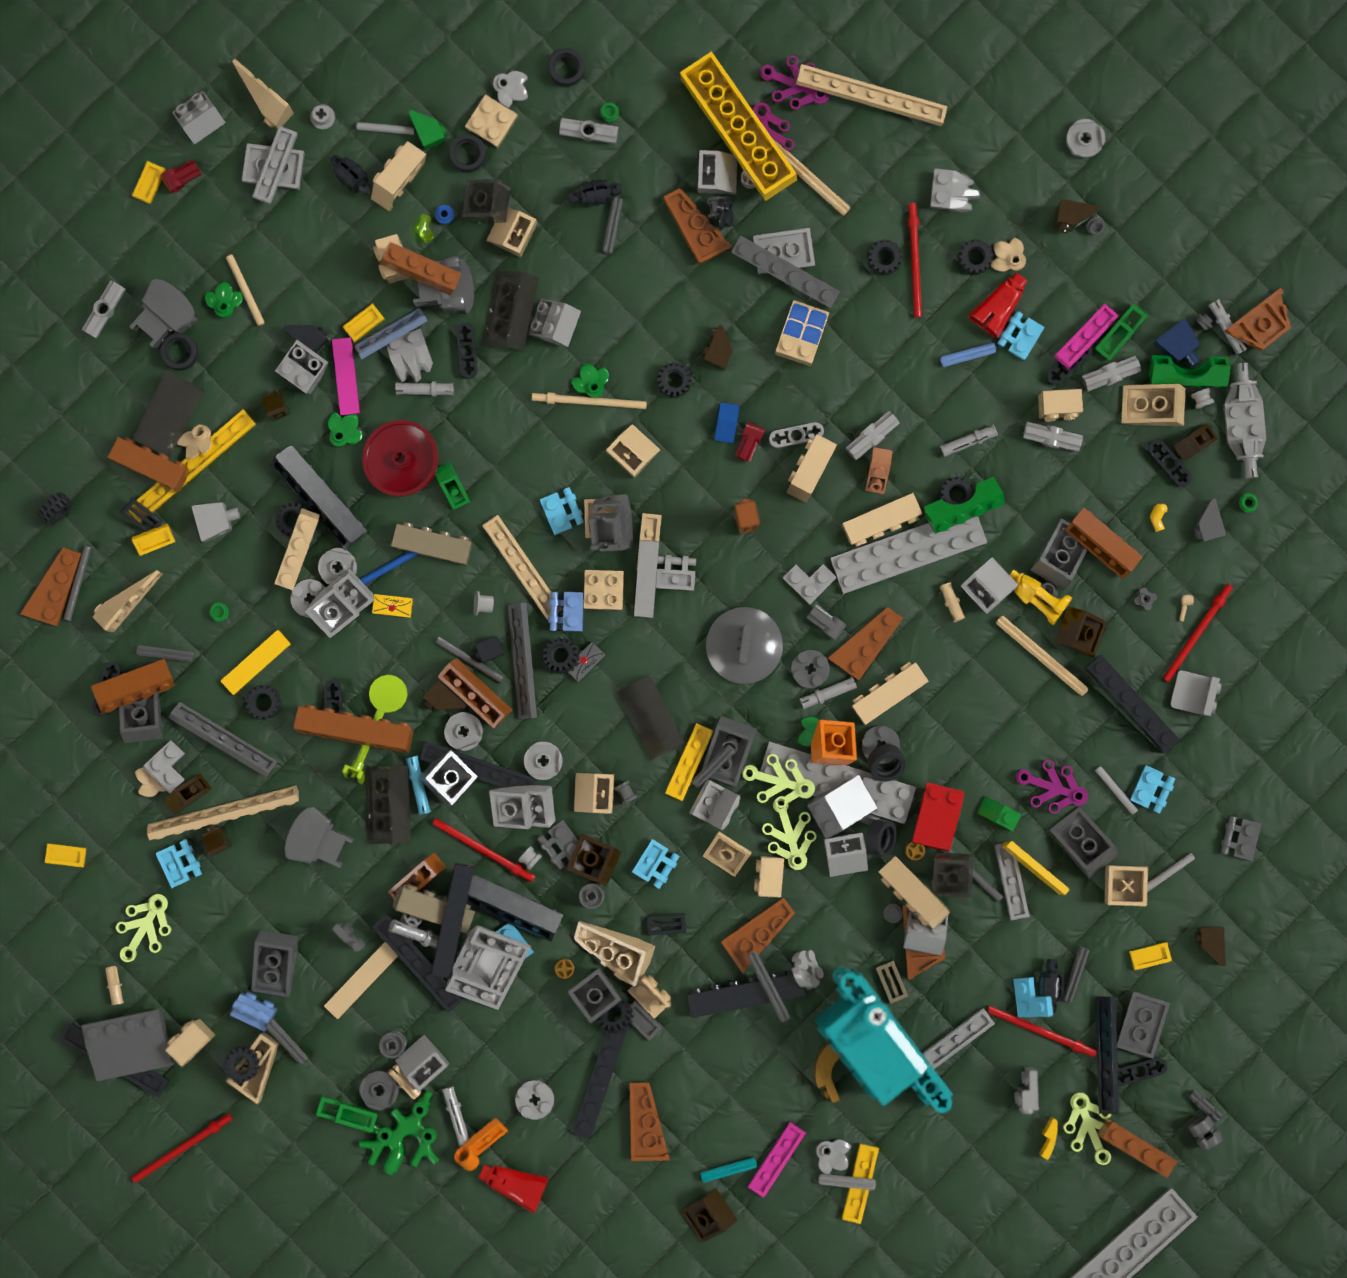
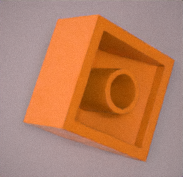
M819 720L811 742L812 763L847 766L856 761L855 723Z

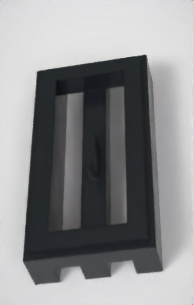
M131 497L129 503H126L124 509L120 511L123 516L145 532L157 528L163 522L160 517L133 497ZM134 504L135 506H137L139 509H141L143 512H145L147 515L152 517L157 522H152L146 516H144L135 508H133L132 505ZM127 511H132L134 514H136L138 517H140L142 520H144L146 523L152 526V528L149 529L148 527H146L144 524H142L129 513H127Z
M685 913L646 916L648 936L686 933ZM681 918L679 922L651 923V920ZM682 925V929L651 931L652 927Z

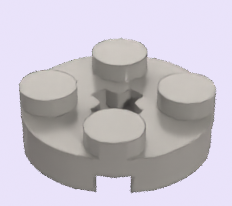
M1091 119L1078 120L1070 127L1066 135L1067 147L1074 156L1080 158L1093 157L1100 152L1105 143L1104 130ZM1083 134L1091 138L1088 143L1081 141L1080 138L1083 137Z
M333 548L321 556L318 563V571L321 578L327 584L332 583L348 568L355 575L357 573L355 557L342 548ZM337 562H340V565L343 567L342 570H339V573H335L333 565H337Z
M312 579L299 582L293 588L291 594L293 609L299 615L310 618L304 612L310 604L308 601H305L307 594L315 595L316 598L326 587L319 581Z
M457 713L450 717L446 723L444 730L445 739L450 746L457 750H471L482 740V724L473 714ZM461 726L469 729L466 737L458 733L461 731Z
M549 742L535 743L527 750L524 756L526 770L531 776L539 780H548L556 776L563 763L561 752ZM542 755L549 759V763H546L544 767L541 766V763H538V759H541Z
M804 950L795 953L792 958V962L795 961V967L792 968L795 980L799 986L806 987V990L816 988L820 983V979L823 978V970L818 966L814 952L812 950Z
M540 1080L527 1081L518 1089L515 1098L516 1107L526 1118L541 1119L552 1109L554 1104L553 1091L546 1083ZM533 1094H535L536 1097H540V1101L537 1102V1105H534L533 1102L529 1101V1099L532 1098Z

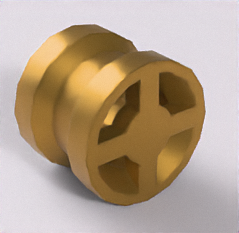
M911 841L905 847V854L911 860H920L925 854V847Z
M564 958L557 962L555 972L558 977L566 979L572 976L575 967L571 960Z

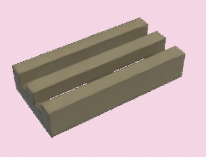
M893 960L875 967L890 1004L908 997ZM890 966L892 967L896 979L899 983V986L903 993L902 995H899L895 983L892 979V976L888 969V967ZM883 969L885 970L891 987L894 991V994L896 996L895 998H892L886 981L883 977V974L881 972V970Z

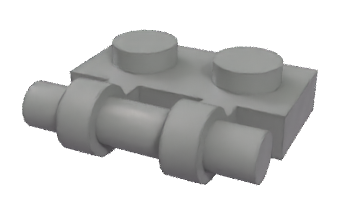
M671 555L658 556L657 564H665V569H657L656 589L694 591L695 571H688V566H696V558H689V556H683V558L671 557ZM671 564L682 565V570H671Z

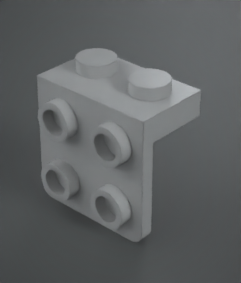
M1179 671L1170 706L1203 716H1211V713L1215 712L1217 702H1214L1216 694L1219 695L1221 690L1220 678Z
M707 780L689 813L723 830L729 824L733 811L738 807L740 796Z

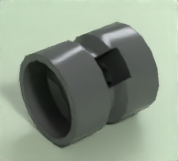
M596 883L586 884L579 893L581 904L588 909L599 907L605 896L603 888Z
M399 1031L388 1032L380 1041L379 1048L381 1053L388 1058L400 1056L407 1046L406 1037Z
M1209 1114L1199 1117L1187 1127L1192 1136L1197 1137L1196 1142L1202 1151L1211 1149L1223 1140L1219 1130L1213 1128L1214 1122Z

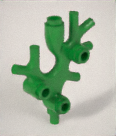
M425 1091L423 1097H420L414 1104L412 1113L409 1116H403L397 1108L391 1112V1115L397 1122L395 1129L389 1126L381 1128L374 1125L372 1132L377 1134V1139L375 1141L360 1140L359 1148L372 1150L367 1163L374 1166L382 1149L388 1146L390 1153L383 1164V1171L393 1176L394 1173H397L404 1156L402 1141L407 1135L415 1136L419 1144L410 1162L411 1165L417 1167L423 1156H426L433 1165L439 1161L431 1149V1143L435 1141L437 1131L431 1126L424 1127L421 1123L422 1117L429 1111V1105L431 1104L429 1100L433 1094L431 1091ZM417 1107H422L423 1112H418ZM386 1132L388 1134V1138H384L382 1136V1133ZM430 1133L432 1138H426L425 1134Z

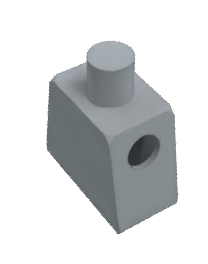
M224 503L191 506L200 539L204 543L231 531L230 521L240 519L238 508L227 510Z

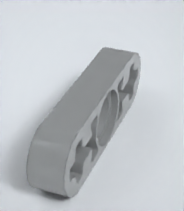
M814 422L776 430L771 433L769 443L774 448L807 443L810 438L814 439L815 436L814 434H808L809 439H805L803 428H807L806 432L812 431L813 427L816 426V429H820L818 435L821 437L824 434V428L820 423ZM794 430L802 433V438L798 441L791 438V433ZM784 432H788L790 443H786V439L781 440L780 444H777L775 441L773 442L772 439L775 438L776 434L779 437H785Z

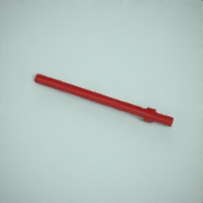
M909 203V219L907 220L908 227H910L914 318H921L917 228L919 227V218H917L916 203Z
M1226 584L1219 596L1216 595L1212 601L1213 605L1162 679L1169 683L1216 612L1226 603L1225 599L1233 589L1231 585Z
M437 818L434 820L432 825L511 870L512 874L519 875L531 883L534 880L535 875L524 870L520 864L512 863Z
M988 1007L987 1013L1072 1048V1051L1082 1052L1092 1057H1095L1097 1050L1083 1045L1081 1041H1073L995 1007Z
M228 1113L221 1119L212 1121L208 1124L207 1128L131 1177L134 1183H137L210 1134L217 1133L221 1130L222 1126L233 1120L232 1116Z

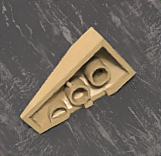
M234 59L232 62L265 117L264 122L271 128L274 126L277 129L279 126L282 127L294 114L289 104L271 88L269 89L259 78L255 79V76L247 68Z
M156 570L104 604H99L94 610L95 615L93 618L103 629L114 633L163 573Z
M582 921L578 922L574 940L601 960V964L610 968L618 979L635 987L647 970L655 949L654 945L638 938Z

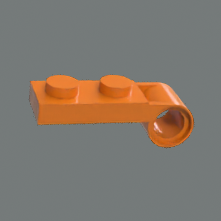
M497 1118L493 1119L456 1151L455 1161L467 1171L474 1170L479 1164L478 1155L508 1132L507 1128Z

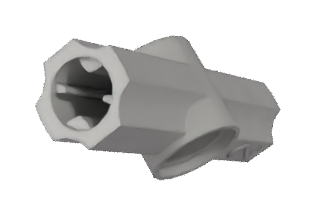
M562 118L559 135L580 138L585 141L616 144L618 127L597 124L593 121L584 122ZM591 127L594 129V132L591 135H587L584 133V129Z
M110 281L101 298L95 302L93 311L82 330L98 338L108 319L113 316L114 309L126 289ZM103 305H107V312L100 314V308Z
M1134 356L1118 363H1110L1101 367L1100 370L1085 374L1081 377L1082 383L1086 391L1089 392L1104 385L1115 384L1125 377L1141 372V367L1138 359Z
M888 411L877 422L872 423L863 430L860 436L845 449L852 458L857 460L870 448L879 444L885 438L884 436L900 423Z
M1031 422L1026 423L1023 433L1024 439L1040 442L1047 447L1057 449L1060 447L1074 452L1080 451L1083 441L1082 435L1063 431L1059 427H1046Z

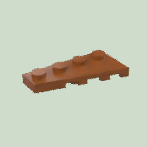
M680 188L663 197L667 208L699 265L733 247L722 237L719 230L712 226L709 219L704 214L702 215L696 208L697 206Z
M62 548L22 610L21 615L54 626L59 625L78 569L81 553Z
M887 607L827 659L859 681L903 617Z
M784 897L721 941L742 973L751 965L747 955L753 951H756L759 955L795 914Z
M630 1082L631 1161L670 1160L650 1083Z

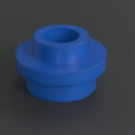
M441 205L436 209L435 217L439 223L448 224L454 219V211L448 205ZM447 211L448 216L442 217L441 213Z

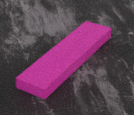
M1104 304L1054 357L1069 370L1118 319L1119 315Z
M352 338L332 340L340 415L360 414Z
M789 1122L747 1187L764 1198L806 1132Z

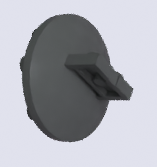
M739 607L723 613L715 620L707 635L706 651L712 667L720 676L734 683L750 684L766 678L777 667L782 656L783 640L777 624L770 616L755 608Z

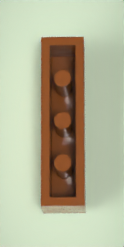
M392 242L387 245L380 261V265L448 295L455 291L461 273Z
M119 437L117 438L108 456L110 460L180 493L190 473L185 469V464L176 460L174 463L168 461L169 457L162 453H158V455L151 453L152 449L145 445L138 447L135 445L136 442L130 438L125 437L124 440Z
M750 499L738 501V505H735L734 509L738 534L757 531L760 523L755 501L750 502Z
M1085 508L1074 517L1065 529L1069 535L1122 579L1130 574L1142 559V556L1135 549L1130 547L1121 537L1117 536L1107 525L1103 524Z
M457 658L451 661L438 675L450 689L492 728L500 725L513 711Z
M162 659L95 684L91 688L101 713H108L120 706L131 705L134 701L141 698H149L157 692L168 691L175 685L166 661Z
M1106 1118L1097 1133L1109 1143L1167 1178L1177 1163L1171 1156L1109 1118Z

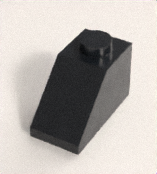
M286 325L284 327L286 332L295 340H299L315 353H318L329 342L326 338L328 334L320 326L318 328L314 325Z

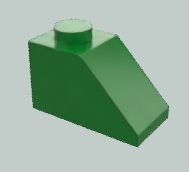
M413 110L409 111L411 120L425 150L446 142L444 136L447 133L443 124L439 125L436 119Z
M451 462L439 467L435 475L452 509L455 510L469 503L470 500Z
M986 796L976 812L1009 831L1015 829L1022 815Z

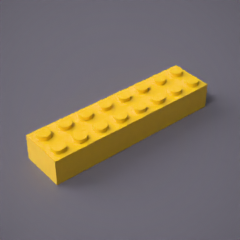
M712 51L680 72L682 82L765 201L797 181V173Z

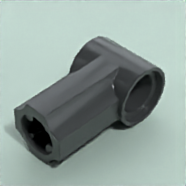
M817 604L806 617L834 641L838 639L847 626L834 615L831 616Z

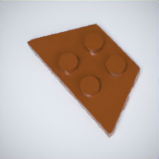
M1281 288L1227 328L1225 332L1247 345L1262 351L1291 328L1287 317V308L1282 300L1283 290Z
M902 905L905 936L909 909ZM905 948L907 979L914 978L916 975L944 960L945 950L943 949L942 955Z

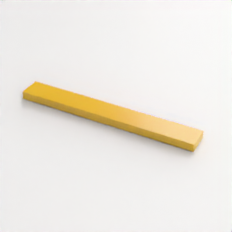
M244 409L210 437L211 447L207 453L200 452L197 457L193 459L185 458L181 462L186 465L185 469L190 472L183 487L256 425ZM157 482L139 497L137 501L154 512L177 491ZM134 504L132 505L133 508H135L144 516H149ZM128 510L133 515V517L137 519L139 522L144 521L136 514H134L132 511Z

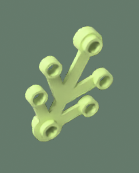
M776 754L769 755L767 763L773 766L778 777L759 772L753 765L744 767L742 771L744 779L748 781L758 779L776 784L767 791L758 793L757 800L761 803L767 802L770 797L786 788L794 789V791L785 797L780 796L776 799L775 803L779 808H784L790 801L799 796L809 798L815 792L814 783L809 779H804L797 767L798 763L794 759H789L785 766L787 770L792 771L797 782L789 780ZM771 756L776 757L775 763L770 762ZM790 761L795 763V767L793 769L789 768L788 763ZM747 770L753 771V775L751 777L747 776ZM803 785L808 786L807 792L802 791ZM761 793L766 795V800L760 799ZM780 798L784 799L785 804L783 806L779 805L778 800Z
M780 798L778 802L782 801L785 804L784 799ZM775 799L773 808L780 814L785 834L775 829L769 823L763 825L762 831L766 835H772L789 844L791 852L779 847V844L776 842L769 843L768 850L771 853H777L788 859V864L791 868L801 870L807 864L805 854L811 842L815 841L816 833L811 830L805 833V840L799 850L796 842L805 825L810 822L811 816L807 812H802L793 831L786 811L788 804L784 808L779 809L776 806ZM803 814L808 815L806 822L801 820ZM765 826H771L772 830L770 833L765 832ZM808 833L814 834V838L812 840L807 839ZM772 844L777 845L776 851L770 850ZM795 857L801 858L800 864H795Z
M156 894L149 899L148 903L137 906L129 905L126 908V914L130 917L136 916L138 912L147 910L149 912L145 918L130 922H119L116 925L118 933H125L129 929L140 927L130 945L120 951V958L124 962H131L136 958V949L146 932L150 942V951L157 953L161 950L162 945L157 940L153 920L157 914L160 924L159 933L162 936H167L171 933L172 929L167 924L164 912L168 907V901L165 896ZM157 900L161 901V907L155 905ZM130 907L135 909L134 914L129 913ZM120 924L125 925L124 931L119 929ZM164 926L168 928L167 934L162 932ZM154 943L158 944V950L152 948ZM127 950L132 952L131 957L126 956Z
M1076 1093L1071 1097L1070 1105L1073 1110L1069 1120L1064 1123L1063 1129L1066 1133L1072 1134L1076 1129L1075 1123L1078 1116L1081 1114L1083 1122L1076 1139L1071 1142V1148L1076 1152L1081 1151L1083 1148L1082 1143L1088 1131L1096 1150L1094 1155L1096 1162L1106 1165L1110 1162L1111 1155L1106 1149H1103L1095 1129L1100 1130L1103 1122L1091 1118L1088 1112L1089 1110L1099 1114V1106L1090 1103L1086 1094ZM1078 1099L1083 1100V1104L1080 1106L1076 1104ZM1099 1114L1100 1117H1102L1103 1119L1109 1118L1111 1116V1114H1108L1107 1116H1102V1114ZM1068 1124L1073 1126L1071 1131L1066 1130ZM1076 1142L1080 1143L1078 1149H1075L1073 1146ZM1105 1153V1158L1099 1159V1154Z

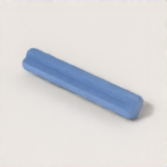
M994 343L985 344L942 356L940 362L942 367L993 354L996 352V347Z

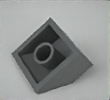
M451 750L434 761L419 777L447 805H453L477 778Z
M597 969L568 991L590 1023L622 1000L602 969Z

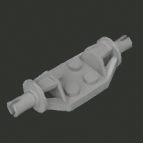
M1248 363L1235 364L1237 381L1230 384L1231 388L1223 405L1226 440L1237 456V460L1245 462L1246 479L1257 478L1256 460L1264 458L1262 452L1266 442L1263 400L1256 387L1257 381L1249 380ZM1237 388H1239L1238 399H1236ZM1240 444H1243L1245 455L1242 453Z

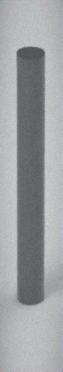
M84 545L65 611V620L71 621L92 547Z
M440 636L436 640V644L497 682L501 683L504 679V676Z
M950 849V852L941 850L996 901L999 902L1003 898L995 888L953 850Z

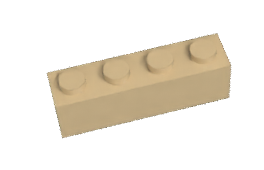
M914 493L844 522L842 527L850 545L855 544L858 547L867 543L866 539L872 536L874 539L884 536V531L891 529V532L902 528V523L908 521L911 524L920 520L919 516L922 515Z
M301 508L275 580L276 585L293 590L317 526L319 514Z
M908 662L900 668L902 672L897 675L892 673L885 678L886 683L881 686L876 684L869 689L870 694L865 697L860 695L853 700L855 704L851 707L864 725L929 682L916 662L913 664Z
M896 856L879 871L883 877L881 881L888 888L892 886L895 889L893 893L900 901L903 898L907 901L905 906L912 913L916 911L920 915L918 919L925 926L929 924L934 929L950 913Z

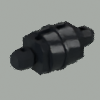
M334 155L330 158L336 178L343 186H346L354 193L360 191L364 195H369L372 192L371 185L368 183L367 173L359 164L348 157L342 159L339 155Z
M607 179L591 180L579 184L578 192L576 190L569 192L568 200L569 203L581 201L582 207H597L598 205L610 202L611 195H619L622 190L618 183H613L609 186Z
M1047 959V971H1040L1038 995L1039 997L1051 996L1053 1014H1055L1057 1009L1056 1002L1063 1001L1065 988L1064 972L1057 971V959Z

